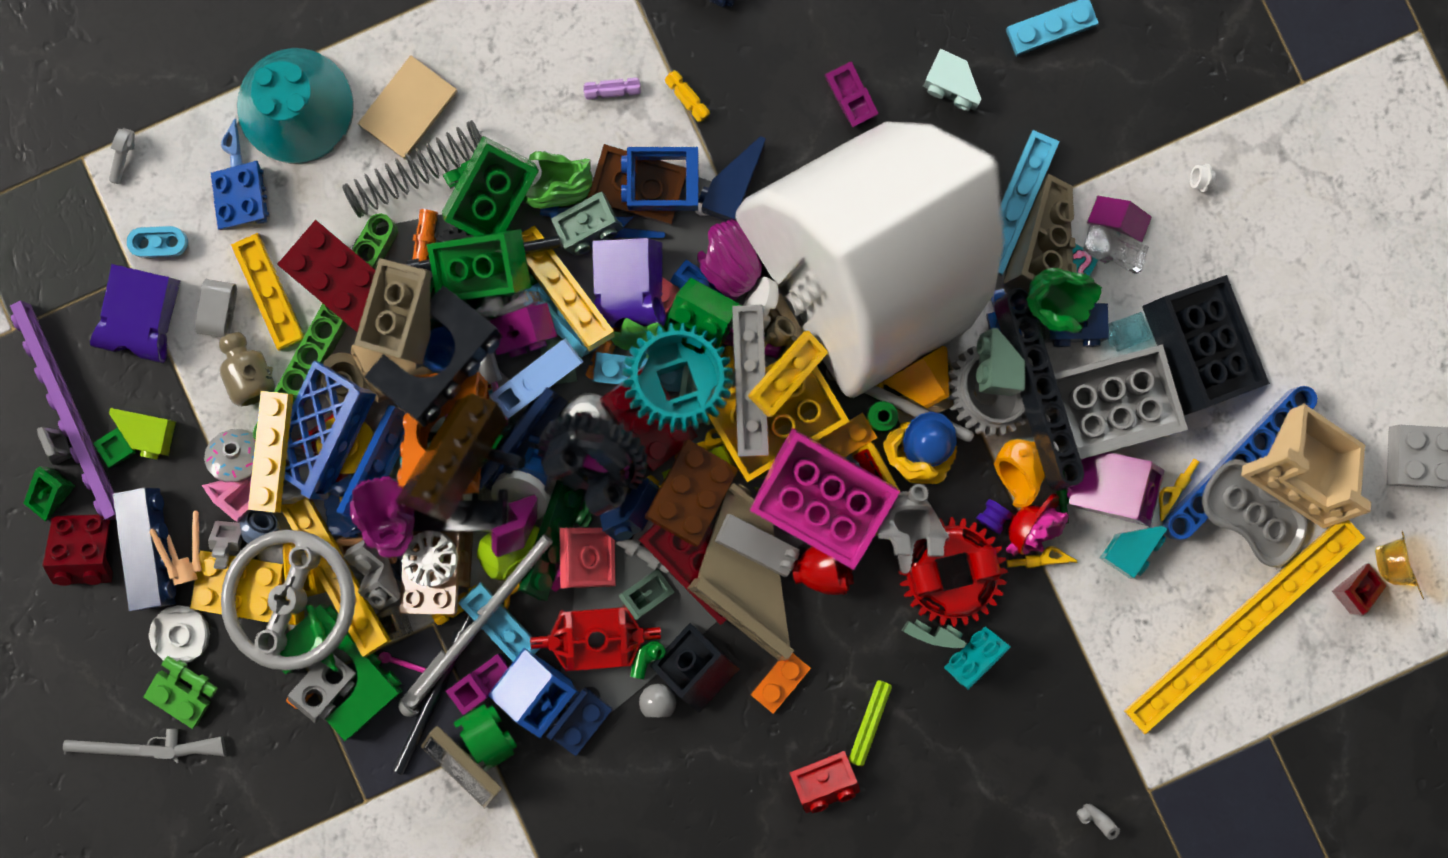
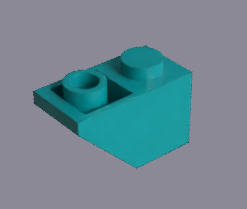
M1155 526L1115 534L1100 556V559L1128 578H1135L1136 575L1140 577L1150 564L1147 559L1152 551L1157 552L1164 544L1166 537L1163 535L1167 529L1163 526Z

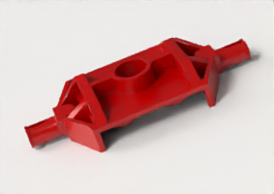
M625 605L618 608L567 612L561 610L551 633L548 636L530 637L531 650L541 648L552 650L565 671L631 666L641 643H644V640L661 639L660 627H639ZM594 632H601L605 636L603 645L597 648L588 644L589 636Z

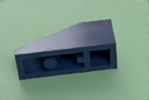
M760 136L714 177L709 187H703L699 197V203L702 204V213L725 222L731 219L736 220V211L744 200L765 146L766 138Z

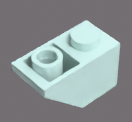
M940 49L923 87L927 88V92L936 98L943 99V97L953 100V104L962 110L969 111L972 109L976 111L981 97L968 62Z

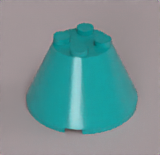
M301 48L276 51L258 61L245 76L237 99L239 123L250 143L271 159L292 164L314 161L330 153L343 135H346L354 110L351 87L339 67L326 56Z

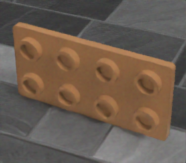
M412 532V533H413V536H414V535L416 536L418 533H423V532ZM440 532L453 541L458 554V562L453 575L442 585L424 587L414 583L409 579L402 563L400 613L455 615L457 613L458 588H470L473 532ZM434 536L432 543L434 547L438 544L440 537ZM424 538L425 547H427L426 538ZM418 543L413 548V551L418 552L420 550V546ZM448 544L442 547L440 551H443L444 549L449 547ZM411 555L410 560H417V556ZM451 555L443 556L444 564H451ZM418 564L411 566L413 573L417 571ZM442 567L438 569L443 575L447 572ZM423 570V572H422V574H421V576H420V578H419L420 580H422V577H423V574H424L425 570ZM431 571L430 582H433L437 578L435 572Z

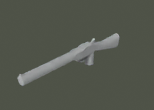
M167 728L166 737H153L147 744L142 745L64 740L63 743L64 755L67 752L154 757L173 759L176 763H179L178 757L191 754L226 757L223 736L177 745L179 729ZM155 738L166 739L165 746L150 745V742Z

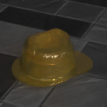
M1401 531V539L1376 547L1375 555L1380 575L1393 585L1417 586L1424 600L1409 563L1404 533Z

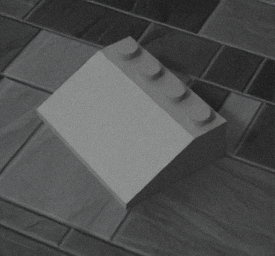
M1163 344L1055 373L1080 459L1188 430Z

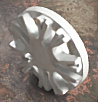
M425 531L413 536L406 552L403 554L404 560H402L403 568L410 580L424 587H436L448 581L453 575L458 562V554L455 544L448 536L437 531ZM434 536L440 537L438 544L434 547L432 544ZM424 538H426L427 547H425ZM418 543L420 546V550L418 552L413 551V548ZM448 544L449 547H447L443 551H440L442 547ZM411 555L417 556V560H410ZM451 555L450 565L443 563V556ZM418 564L417 571L413 573L411 566ZM440 567L447 571L445 575L438 570ZM423 570H425V572H424V574H423V577H422V580H420L419 578H420V576H421ZM431 571L435 572L436 581L430 582Z

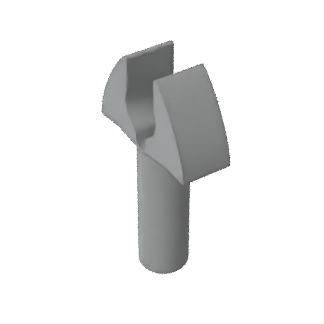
M118 129L113 139L111 149L115 150V155L109 177L111 183H121L127 153L129 150L134 149L135 133L132 130Z

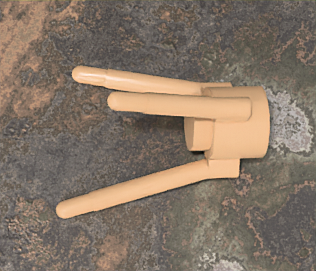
M195 510L192 522L191 563L189 557L178 559L174 544L168 534L167 544L168 551L172 557L171 562L154 529L149 531L167 568L169 578L173 580L174 586L197 580L196 572L202 570L199 561V512Z

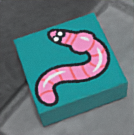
M1075 243L1076 247L1072 249L1073 263L1077 265V273L1090 276L1100 256Z

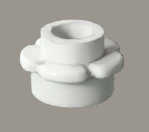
M1206 163L1205 165L1194 166L1190 176L1192 188L1200 189V192H1206L1208 187L1211 188L1214 185L1216 173L1212 170L1211 165Z

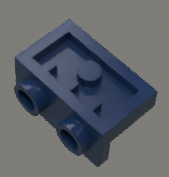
M586 687L581 692L576 690L575 694L566 704L569 708L562 716L558 714L548 727L551 731L546 736L550 740L553 738L575 757L613 709Z

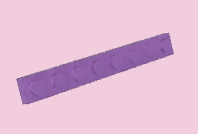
M18 301L10 305L13 312L11 320L18 331L21 330L25 339L22 342L28 356L33 357L37 366L34 368L38 380L42 384L44 383L47 388V401L50 407L56 410L59 415L58 426L65 437L68 436L71 442L70 453L75 462L80 463L83 469L82 480L87 489L92 490L96 500L93 503L97 513L101 517L103 516L104 519L115 520L116 514L113 494L115 493L31 304Z

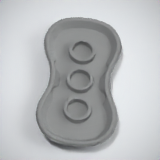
M1241 460L1226 462L1212 475L1204 489L1202 504L1205 514L1215 525L1235 531L1244 537L1254 555L1264 565L1270 567L1285 565L1296 555L1305 540L1308 530L1307 518L1242 477V466L1248 464L1247 462Z

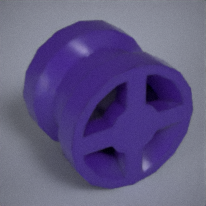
M988 499L985 504L986 509L983 513H979L976 519L997 534H1001L1004 530L1003 524L1005 521L1010 520L1013 514L997 502Z

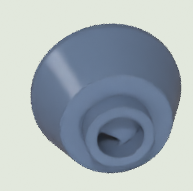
M250 510L240 520L241 536L249 544L264 534L280 531V524L271 512Z

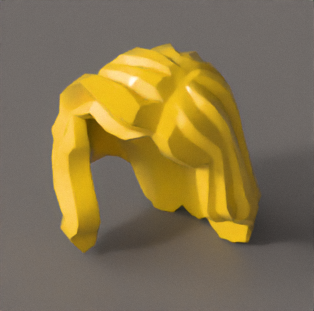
M910 422L901 423L897 429L892 430L887 435L883 445L889 464L894 466L906 480L917 484H939L945 480L947 472L951 469V465L956 458L957 446H955V450L948 460L938 466H932L926 462H912L907 458L904 452L903 439Z

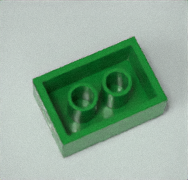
M483 136L442 210L444 221L473 236L506 231L539 172L535 162Z

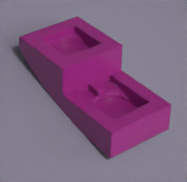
M852 61L824 74L837 102L852 127L878 114L867 88H864Z

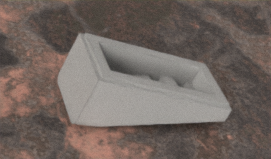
M47 427L37 429L38 437L52 465L72 458L69 443L61 430Z

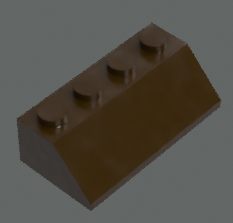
M470 394L457 400L397 496V503L448 522L508 423L498 403L475 394Z

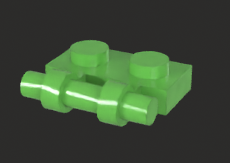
M167 656L161 666L169 670L170 675L162 670L158 672L146 691L144 698L193 729L198 725L211 703L201 696L202 693L212 698L218 687L209 682L210 679L205 675L201 674L199 676L188 669V665L182 660L176 661ZM183 679L187 683L191 684L192 690L184 684H182L181 682H179V680Z

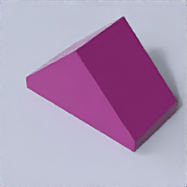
M1098 195L1086 223L1141 245L1152 216L1131 201Z

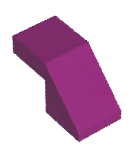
M535 494L508 503V523L491 529V550L496 557L525 547L537 521V497Z
M498 653L446 691L462 715H465L489 697V692L509 668V665L503 656Z

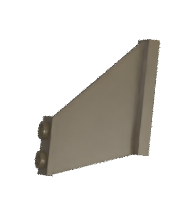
M733 483L729 486L722 500L698 578L694 579L687 589L778 661L788 660L794 649L790 647L780 575L714 542L728 514L774 536V524L750 511L754 499L751 497V491L741 484L736 485Z

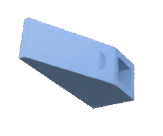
M565 338L489 396L494 402L498 403L508 419L542 394L546 387L550 388L583 363V360Z

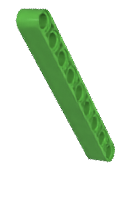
M382 213L371 216L352 250L362 258V253L366 248H374V257L365 262L376 270L379 258L385 259L397 237L398 228L396 223ZM381 222H388V232L384 235H377V225ZM323 303L274 391L276 393L293 394V404L300 389L296 391L293 389L292 380L298 375H301L305 380L311 367L306 362L307 353L315 349L318 353L317 361L323 364L324 360L334 352L348 326ZM330 324L332 326V334L328 338L322 339L320 329L323 325ZM319 372V374H318V376H317V378H316V380H315L316 383H317V381H318V379H319V377H320V375H321V372ZM256 423V425H255V427H254V430H253V438H254L255 442H256L257 423Z

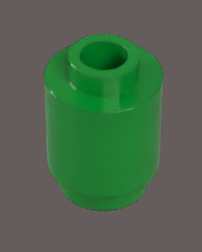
M877 402L869 408L867 421L872 429L876 431L890 430L898 421L897 409L889 402ZM882 410L889 414L886 422L878 419V413Z

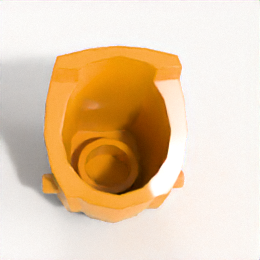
M1010 440L1003 445L996 456L994 466L1001 481L1014 497L1012 505L1023 508L1031 505L1036 499L1045 474L1034 441Z

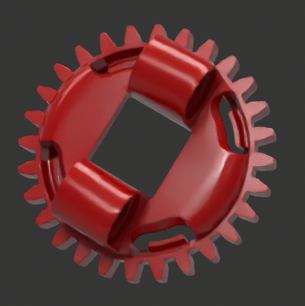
M953 517L949 518L948 526H945L943 520L939 519L950 537V540L945 541L944 556L930 557L928 556V549H926L921 559L913 563L914 558H918L921 550L925 547L923 544L927 541V539L917 540L914 544L910 571L906 574L902 573L901 570L898 571V574L906 575L907 580L899 584L900 586L909 587V590L904 593V597L913 596L915 598L910 603L911 607H915L918 604L922 606L918 612L920 616L927 611L930 612L928 621L932 622L936 616H940V625H944L947 618H950L951 625L956 626L957 618H961L962 623L968 625V616L971 615L975 621H978V611L988 615L989 612L986 605H997L996 601L992 598L993 595L1003 596V593L997 589V586L1007 584L1003 579H999L1001 574L1008 572L1007 569L999 567V564L1006 561V558H997L996 554L1001 551L1002 547L991 546L996 539L995 536L988 539L984 538L987 532L986 528L976 532V522H973L967 528L966 519L964 518L960 520L959 526L955 525ZM963 534H965L967 537L973 539L975 542H977V543L980 544L981 546H978V545H976L974 542H972V541L966 539V538L963 536ZM965 552L973 584L943 591L935 560ZM989 583L987 590L985 591V593L983 594V596H982L981 599L979 600L981 594L984 592V590H985L987 584ZM928 597L932 599L934 602L942 605L945 611L940 610V607L932 604L928 600L925 601L923 598Z

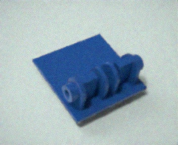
M258 161L211 172L218 230L253 221L257 224L267 222L269 212H267L266 202H263V200L267 199V195L262 194V192L266 191L263 181L264 170L260 168Z

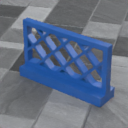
M313 361L292 406L287 449L290 466L285 467L284 479L302 490L301 494L309 499L327 500L329 496L328 488L336 482L377 394L369 389L361 388L321 362ZM319 372L325 374L327 386L317 390L315 380ZM345 386L349 389L344 402L339 403L336 389ZM329 392L332 406L322 410L319 395ZM312 398L315 413L305 416L303 406L306 400ZM333 412L335 421L332 428L327 430L323 415ZM316 418L319 433L310 436L307 421ZM299 425L302 439L293 442L291 436L294 426ZM321 438L322 449L319 455L314 456L311 442ZM304 445L307 459L297 463L294 448ZM308 465L310 474L305 483L301 480L299 468Z

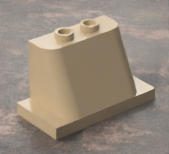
M1305 404L1295 407L1288 412L1267 456L1242 466V477L1323 529L1371 511V501L1361 495L1365 445Z

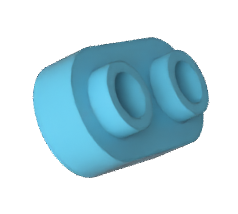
M173 226L139 227L132 230L127 237L129 251L140 258L177 257L183 254L188 246L186 234ZM172 238H177L178 240L175 247H170L169 245ZM148 239V246L142 249L140 246L141 241Z

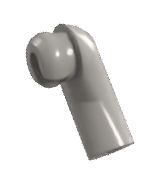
M1084 804L1083 808L1077 811V817L1083 824H1088L1092 820L1108 839L1112 840L1119 835L1120 829L1108 815L1094 805Z

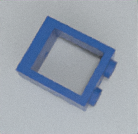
M627 147V156L621 157L622 173H627V185H621V201L627 202L628 211H699L698 147ZM636 160H686V200H636Z

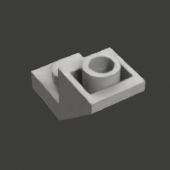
M363 540L346 550L343 558L365 575L358 591L363 598L378 610L399 600L400 593L388 557L380 556L376 548L366 546Z

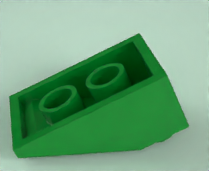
M521 229L427 244L435 293L442 286H445L463 300L515 293L531 288Z

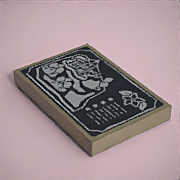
M436 726L428 734L421 748L485 808L501 791V786L439 726Z

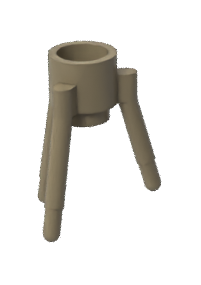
M777 315L764 329V334L767 332V336L764 339V348L769 343L775 347L786 344L782 356L797 340V337L794 336L796 327L787 317Z

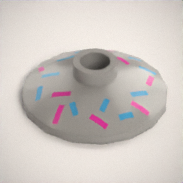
M230 429L221 432L210 441L205 450L204 461L207 470L214 478L223 482H239L248 479L252 475L255 451L253 433L244 429ZM236 448V451L234 453H227L229 450Z

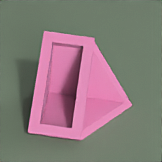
M252 475L248 479L239 482H223L219 480L202 485L213 503L236 522H240L250 511L248 510Z

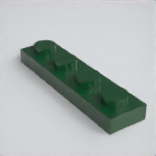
M559 480L556 481L534 546L543 535L549 537L553 543L521 580L518 590L538 600H548L560 565L559 528H573L584 496L583 489L575 492L573 489L563 486V483Z

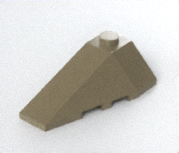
M1050 174L1045 175L1010 257L1003 285L1011 289L1021 288L1029 293L1032 279L1045 269L1059 268L1077 272V265L1073 263L1072 249L1076 247L1075 238H1072L1071 221L1074 220L1073 186Z

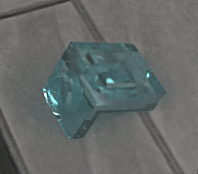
M1142 312L1108 324L1109 339L1107 340L1111 347L1115 346L1117 352L1152 339Z

